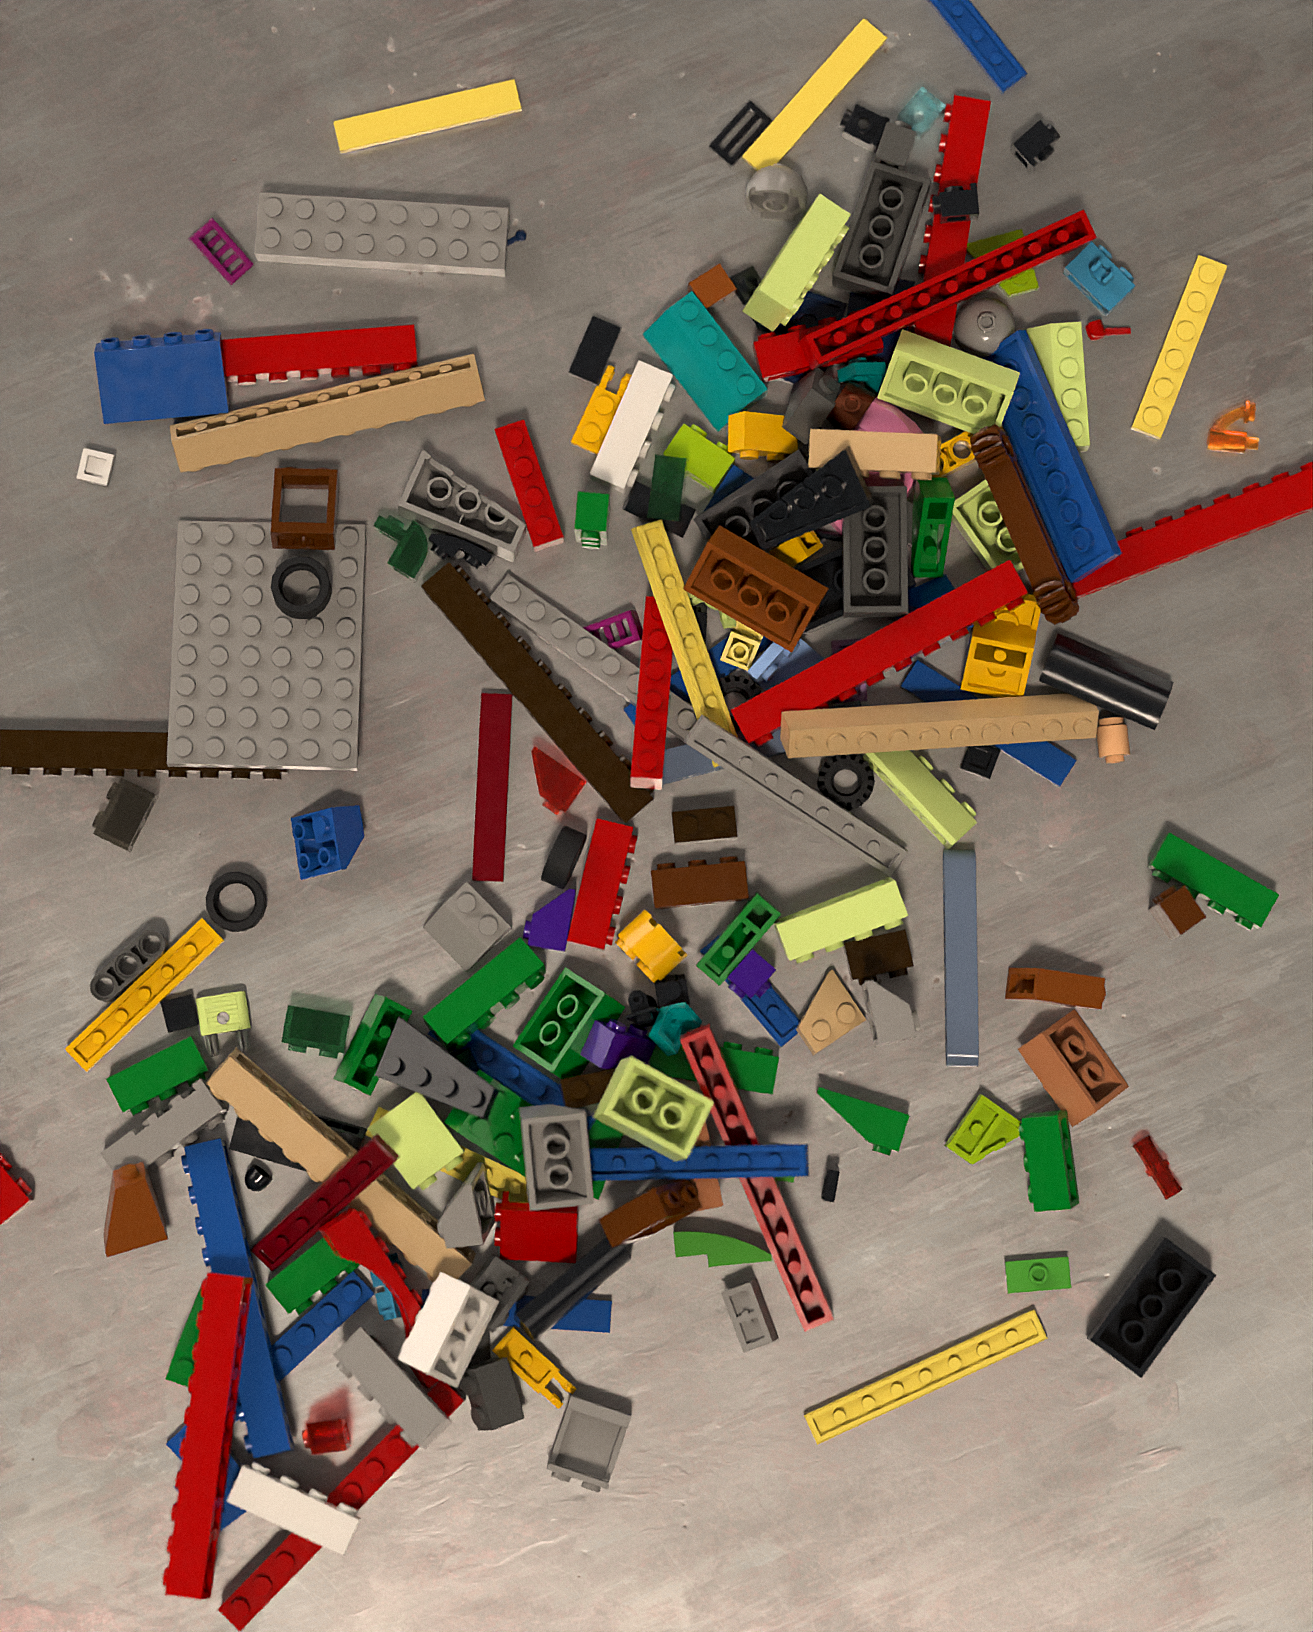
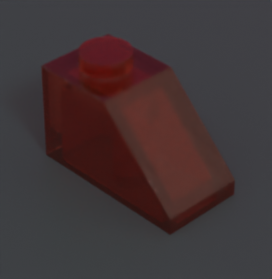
M534 746L531 753L539 796L544 800L542 806L556 816L559 812L567 815L586 787L587 781Z
M346 1415L306 1423L307 1429L302 1430L305 1449H311V1455L346 1451L351 1447Z

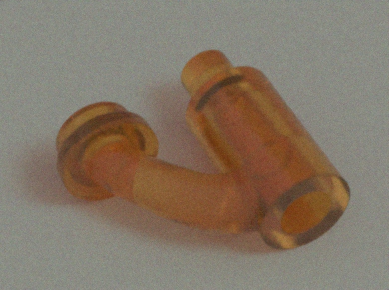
M1245 400L1244 406L1238 407L1219 417L1208 430L1207 450L1245 454L1246 449L1258 450L1259 438L1247 437V432L1226 430L1229 425L1243 418V423L1246 424L1248 421L1254 422L1256 403H1250V400Z

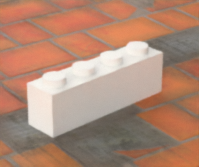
M638 360L589 474L591 480L622 493H625L627 486L633 487L640 472L635 469L639 458L645 460L652 442L647 440L652 429L657 431L662 422L664 414L660 412L663 402H670L676 389V385L672 384L673 374Z
M253 1462L251 1466L243 1465L227 1502L338 1554H346L362 1519L356 1516L358 1510L341 1502L338 1507L326 1502L328 1499L327 1495L311 1489L309 1493L298 1489L299 1482L282 1475L279 1480L268 1475L270 1469L259 1463Z

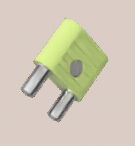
M245 991L195 999L201 1036H205L209 1057H213L210 1035L212 1037L214 1056L219 1055L216 1034L236 1031L239 1050L244 1052L242 1030L245 1050H250L247 1029H251Z

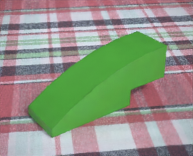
M698 1231L673 1232L675 1256L686 1257L707 1254L708 1267L772 1261L771 1254L733 1237Z

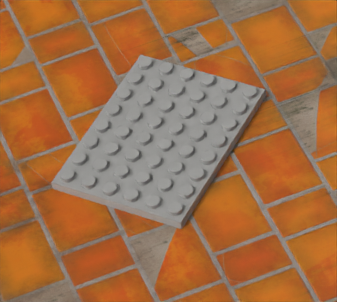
M178 521L167 746L168 767L357 771L366 525L337 524L335 550L272 549L271 523ZM296 556L310 557L320 562L327 570L332 586L331 599L326 608L317 616L308 619H294L282 613L276 606L271 591L272 575L276 568L286 559ZM304 570L292 572L283 583L284 596L295 605L311 603L316 599L320 590V584L316 576Z

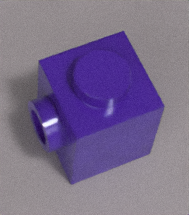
M752 949L727 977L731 982L728 988L740 999L747 996L751 1000L754 995L761 998L772 985L768 979L776 969Z

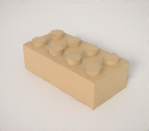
M810 429L808 467L816 471L849 446L863 478H869V472H879V477L884 479H900L901 473L911 474V479L931 481L932 475H939L941 436L938 434Z

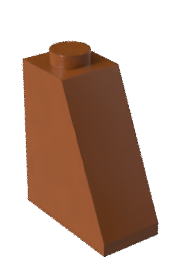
M1009 968L1005 999L1082 1009H1102V1003L1106 996L1105 978L1042 968Z
M144 1162L124 1165L112 1173L103 1233L107 1257L168 1239L166 1221Z

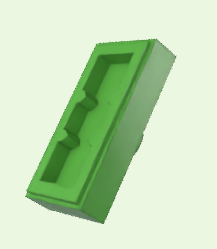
M1068 1256L1005 1262L1008 1294L1071 1288Z

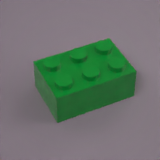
M565 967L513 1044V1047L561 1079L580 1076L590 1062L581 1056L580 1053L594 1021L607 1023L609 1019L617 1021L626 1007Z
M479 1070L477 1074L499 1090L488 1120L454 1107L444 1123L525 1177L519 1108L533 1105Z

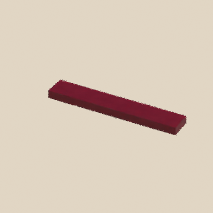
M481 693L472 881L504 883L512 694Z
M376 1134L255 1243L250 1251L272 1272L275 1271L314 1236L321 1226L334 1218L393 1165L400 1155Z

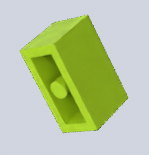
M683 424L663 452L662 459L714 494L735 464V458L731 456L733 453H728V446L718 441L715 445L706 439L708 434L694 424L691 427Z

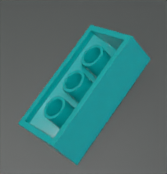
M693 291L668 308L642 334L717 433L728 426V415L747 411L767 396L768 388Z

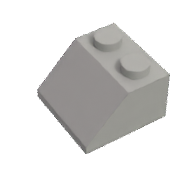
M468 882L459 888L423 927L466 972L512 929Z
M484 1162L476 1164L453 1195L443 1215L438 1220V1233L440 1238H444L446 1249L484 1244L495 1223Z

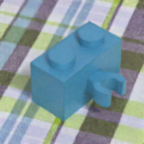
M1091 242L1064 268L1062 274L1107 317L1133 292L1135 285L1132 283L1134 278L1124 267L1118 269L1111 261L1112 256L1102 245L1096 246Z

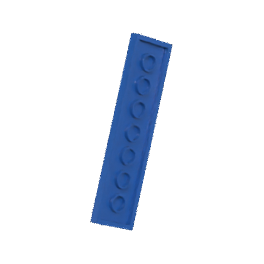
M1017 330L1000 342L995 352L982 359L1020 372L1002 425L1013 445L1019 465L1066 575L1071 583H1075L1121 555L1122 552L1026 330Z

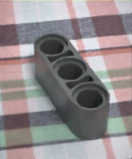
M153 930L142 933L93 977L90 983V992L93 997L103 1002H112L121 996L168 951L169 945L166 937ZM150 937H158L161 942V947L155 954H149L145 949V943ZM127 958H134L137 962V969L131 975H125L121 967L123 961ZM104 979H110L114 986L112 993L108 996H102L98 992V985Z

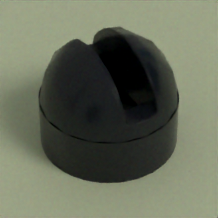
M255 1164L249 1168L245 1175V1185L254 1192L264 1190L273 1180L264 1169Z

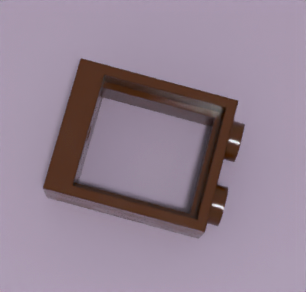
M293 466L275 468L270 530L272 549L335 550L339 496L337 469L326 467L299 469ZM283 489L328 490L326 523L281 522Z
M690 1179L654 1187L601 1217L599 1221L611 1247L614 1248L647 1239L701 1209L702 1205L696 1188L692 1185Z

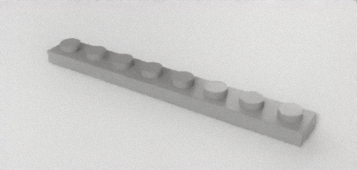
M507 574L489 597L491 603L636 707L640 669ZM670 691L667 730L685 742L684 739L696 724L697 718L693 707Z
M704 715L700 716L684 739L686 744L887 876H892L907 855L908 851L906 848Z

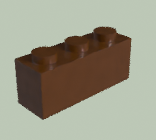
M738 856L721 857L718 864L707 865L706 859L688 861V867L676 868L675 863H662L656 865L657 870H651L655 910L749 900L745 861H738Z
M1174 885L1152 899L1155 905L1148 909L1169 940L1182 935L1206 918V915L1185 886L1178 890Z

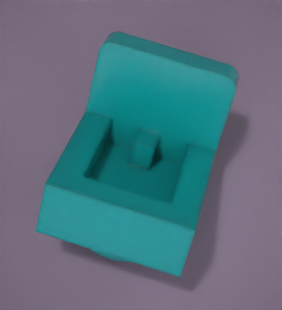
M856 358L849 360V365L837 370L839 383L849 381L865 382L866 389L878 395L886 374L885 362H867V358Z
M685 1002L661 1007L649 1037L667 1056L677 1054L681 1046L680 1035L685 1034L687 1030L699 1028L702 1020Z

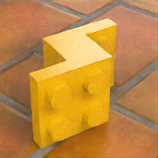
M1028 594V596L1023 598L1025 604L1008 612L1007 608L995 613L997 619L980 627L979 623L973 625L960 690L1000 698L1024 696L1041 614L1034 595Z

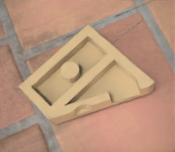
M833 969L825 975L819 990L814 995L808 1010L796 1028V1031L813 1055L866 1021V1018Z

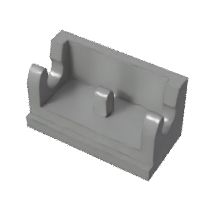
M757 1279L721 1292L743 1353L771 1343L779 1338Z

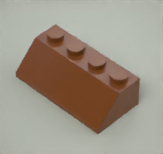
M719 525L707 542L683 590L788 651L793 652L829 588Z

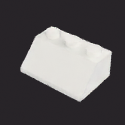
M441 1272L430 1288V1295L424 1307L417 1314L416 1323L409 1337L404 1341L398 1359L457 1388L499 1301Z

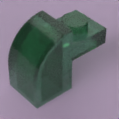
M379 515L373 525L374 529L398 543L387 562L388 567L416 583L428 562L430 552L429 543L423 529L415 521H412L408 529L404 530L405 524L397 518L389 515L385 519Z

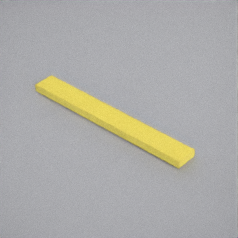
M662 519L634 527L631 531L697 721L701 715H704L738 738L688 593L683 590L685 585ZM712 761L714 768L720 766L714 761Z
M1033 1309L805 1414L804 1417L818 1445L1048 1338Z

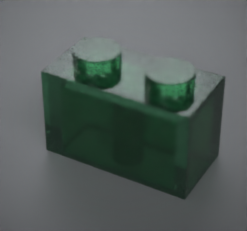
M655 454L647 517L681 521L689 463L688 458Z
M288 1005L281 1043L288 1044L289 1051L306 1053L307 1048L319 1049V1056L337 1059L338 1053L346 1054L352 1017Z

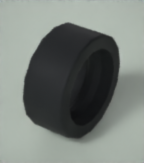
M296 556L286 559L276 568L271 580V591L276 606L282 613L294 619H308L317 616L326 608L331 599L332 586L328 572L320 562L310 557ZM304 570L316 576L320 584V590L314 601L306 605H295L286 599L283 593V583L292 572Z
M563 826L546 861L541 880L564 889L579 860L587 835L568 826Z
M228 872L217 877L209 886L205 898L206 910L211 920L220 928L231 932H244L255 927L263 918L267 907L266 894L261 884L252 876L241 872ZM239 883L247 886L252 891L255 905L248 917L233 921L221 914L218 908V897L226 886Z

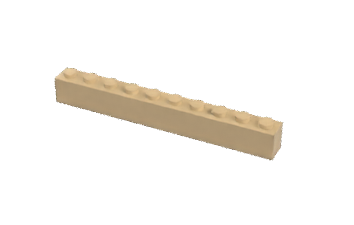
M470 354L229 411V413H221L170 425L171 442L180 473L186 471L196 472L204 467L216 464L225 465L245 457H259L267 452L279 449L289 450L296 445L309 442L318 443L326 438L338 435L348 436L359 430L381 428L386 424L397 421H411L418 416L431 413L441 414L448 409L461 406L470 407L478 402L485 401L475 356Z
M1067 693L784 711L781 717L780 740L788 758L1089 739L1096 738L1099 710L1096 705Z
M238 1048L233 1050L206 1083L210 1086V1091L215 1097L222 1101L226 1100L234 1107L235 1113L241 1119L252 1122L259 1128L258 1131L264 1139L269 1142L274 1141L283 1149V1154L290 1161L301 1164L306 1169L308 1176L317 1183H323L357 1152V1150ZM381 1174L348 1204L351 1208L356 1209L357 1212L362 1210L372 1226L379 1231V1236L387 1244H394L398 1247L409 1263L415 1266L419 1265L426 1271L427 1277L433 1283L438 1279L441 1272L458 1280L474 1261L476 1253L468 1246L446 1249L445 1240L440 1238L438 1233V1220L384 1174Z

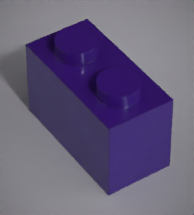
M609 1019L608 1023L595 1020L580 1055L598 1067L608 1070L617 1068L620 1060L633 1057L647 1065L656 1043L647 1036L648 1031L639 1025L631 1023L627 1027L625 1024L613 1019Z

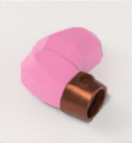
M851 381L841 391L835 400L834 408L826 418L838 430L924 434L918 425L897 407L877 399V394ZM869 472V478H864L867 486H907V497L916 480L911 479V474L901 473L900 479H884L879 477V472ZM842 519L831 523V526L842 536Z

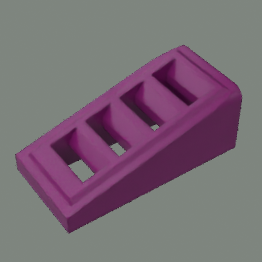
M213 218L209 219L188 238L189 242L230 285L236 282L254 265ZM213 231L216 235L204 245L201 240ZM222 240L225 244L212 255L209 250ZM230 249L233 254L220 264L218 259ZM239 258L242 263L229 274L226 268Z
M629 610L583 627L600 641L602 639L599 629L603 628L608 642L607 646L614 651L642 641L643 628L636 610ZM627 620L632 636L628 637L623 621ZM614 624L616 625L620 637V640L617 642L615 640L611 628V625Z

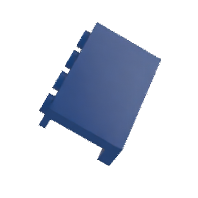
M201 329L191 335H182L181 332H169L164 334L163 337L151 338L150 335H137L132 337V340L120 341L116 337L102 339L101 343H97L95 346L94 356L104 424L229 413L230 400L229 392H227L221 332H213L212 329Z

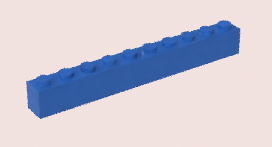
M218 1138L184 1147L185 1155L181 1156V1161L185 1174L190 1173L192 1186L188 1187V1193L192 1205L197 1204L199 1217H195V1224L199 1236L204 1235L206 1248H202V1255L205 1266H211L212 1273L253 1278L238 1389L241 1403L237 1404L240 1422L246 1423L248 1432L247 1435H244L246 1451L248 1454H253V1459H260L295 1450L226 1140Z

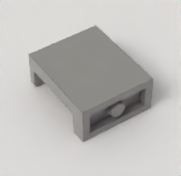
M571 1395L547 1469L552 1471L551 1477L565 1482H569L571 1477L583 1481L581 1487L595 1492H599L600 1488L607 1489L631 1419V1414Z

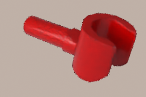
M1101 319L1091 321L1085 326L1088 338L1092 341L1111 335L1131 334L1130 327H1108L1104 329Z

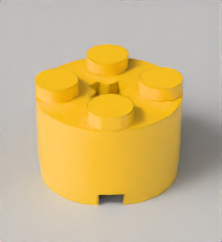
M645 909L617 935L619 939L615 941L632 961L636 957L640 959L636 965L653 983L657 979L661 981L688 956Z

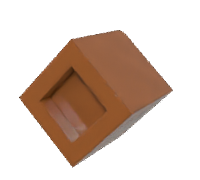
M720 263L689 282L687 291H693L706 309L721 300L725 303L735 296L737 290Z

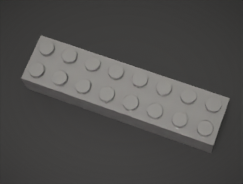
M259 192L255 256L257 261L506 277L509 208Z

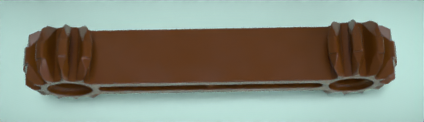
M996 424L989 427L986 426L970 438L974 459L983 471L1034 590L1033 595L1041 613L1044 614L1048 622L1054 625L1069 621L1079 612V599L1075 594V589L1072 587L1071 581L1066 577L1018 465L1017 455L1014 452L1009 436H1006L1004 429Z

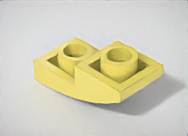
M736 620V626L733 627L720 660L748 671L753 664L763 636Z

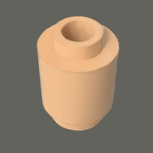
M1123 717L1099 719V727H1097L1096 733L1099 758H1105L1106 764L1125 762L1124 756L1130 755L1128 728L1124 724Z

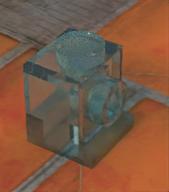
M922 86L898 114L897 121L911 125V130L917 131L916 136L921 140L944 114L946 105ZM921 114L925 120L922 123H918L913 119V116Z

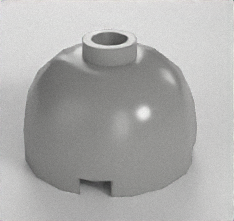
M776 163L759 169L750 178L744 204L751 213H753V208L761 212L760 218L776 222L795 220L796 214L800 212L801 216L805 214L807 186L802 176L792 168L782 163Z
M989 297L973 299L962 306L955 317L953 328L955 343L960 350L979 358L987 357L995 352L1000 342L1015 333L1016 330L1014 316L1009 308L999 300Z

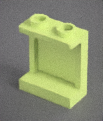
M417 1092L367 1129L373 1137L378 1134L400 1155L394 1165L412 1190L420 1187L423 1191L438 1180L435 1174L445 1167L449 1172L463 1161L460 1155L465 1151L427 1102L428 1100L425 1096Z

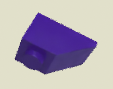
M569 888L536 911L532 916V921L526 920L523 939H528L527 945L529 947L561 953L566 952L576 889Z

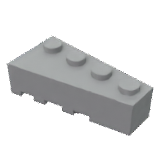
M422 449L399 501L398 515L445 535L465 540L489 553L514 562L526 535V524L496 502L486 498L478 489L471 484L468 485L457 477L452 470L445 465L442 466Z
M200 1078L192 1084L193 1090L176 1096L170 1101L168 1108L165 1110L161 1109L152 1114L142 1123L143 1126L138 1129L134 1128L100 1154L112 1171L120 1169L127 1164H137L140 1162H144L146 1170L155 1163L158 1167H161L174 1157L171 1152L182 1145L184 1148L196 1142L200 1138L197 1133L202 1129L208 1127L212 1130L226 1119L223 1114L229 1110L220 1099L212 1094L210 1086L206 1084L208 1081Z
M360 1327L333 1354L340 1361L336 1366L347 1378L350 1379L354 1376L361 1385L357 1389L370 1402L375 1399L382 1406L378 1411L390 1424H393L395 1421L403 1429L400 1435L411 1447L417 1444L426 1449L452 1421L425 1391H421L418 1388L419 1385L414 1378L402 1367L399 1368L397 1366V1359L381 1346L382 1343L379 1339Z

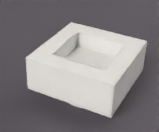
M83 448L76 477L77 480L108 487L115 456Z

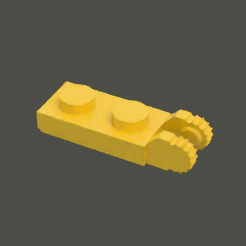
M608 365L599 387L596 386L571 440V444L595 455H598L632 377L628 373L623 376L617 394L607 391L609 382L615 374V367Z
M514 1327L492 1350L499 1358L507 1357L510 1368L538 1394L541 1393L558 1409L563 1405L561 1399L545 1386L554 1378L566 1392L573 1394L577 1390L573 1384L559 1373L560 1369Z

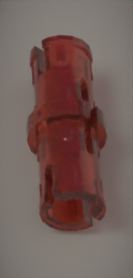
M1150 1135L1132 1145L1147 1168L1145 1171L1147 1176L1153 1178L1165 1200L1183 1190L1168 1167L1170 1163L1167 1158H1162Z

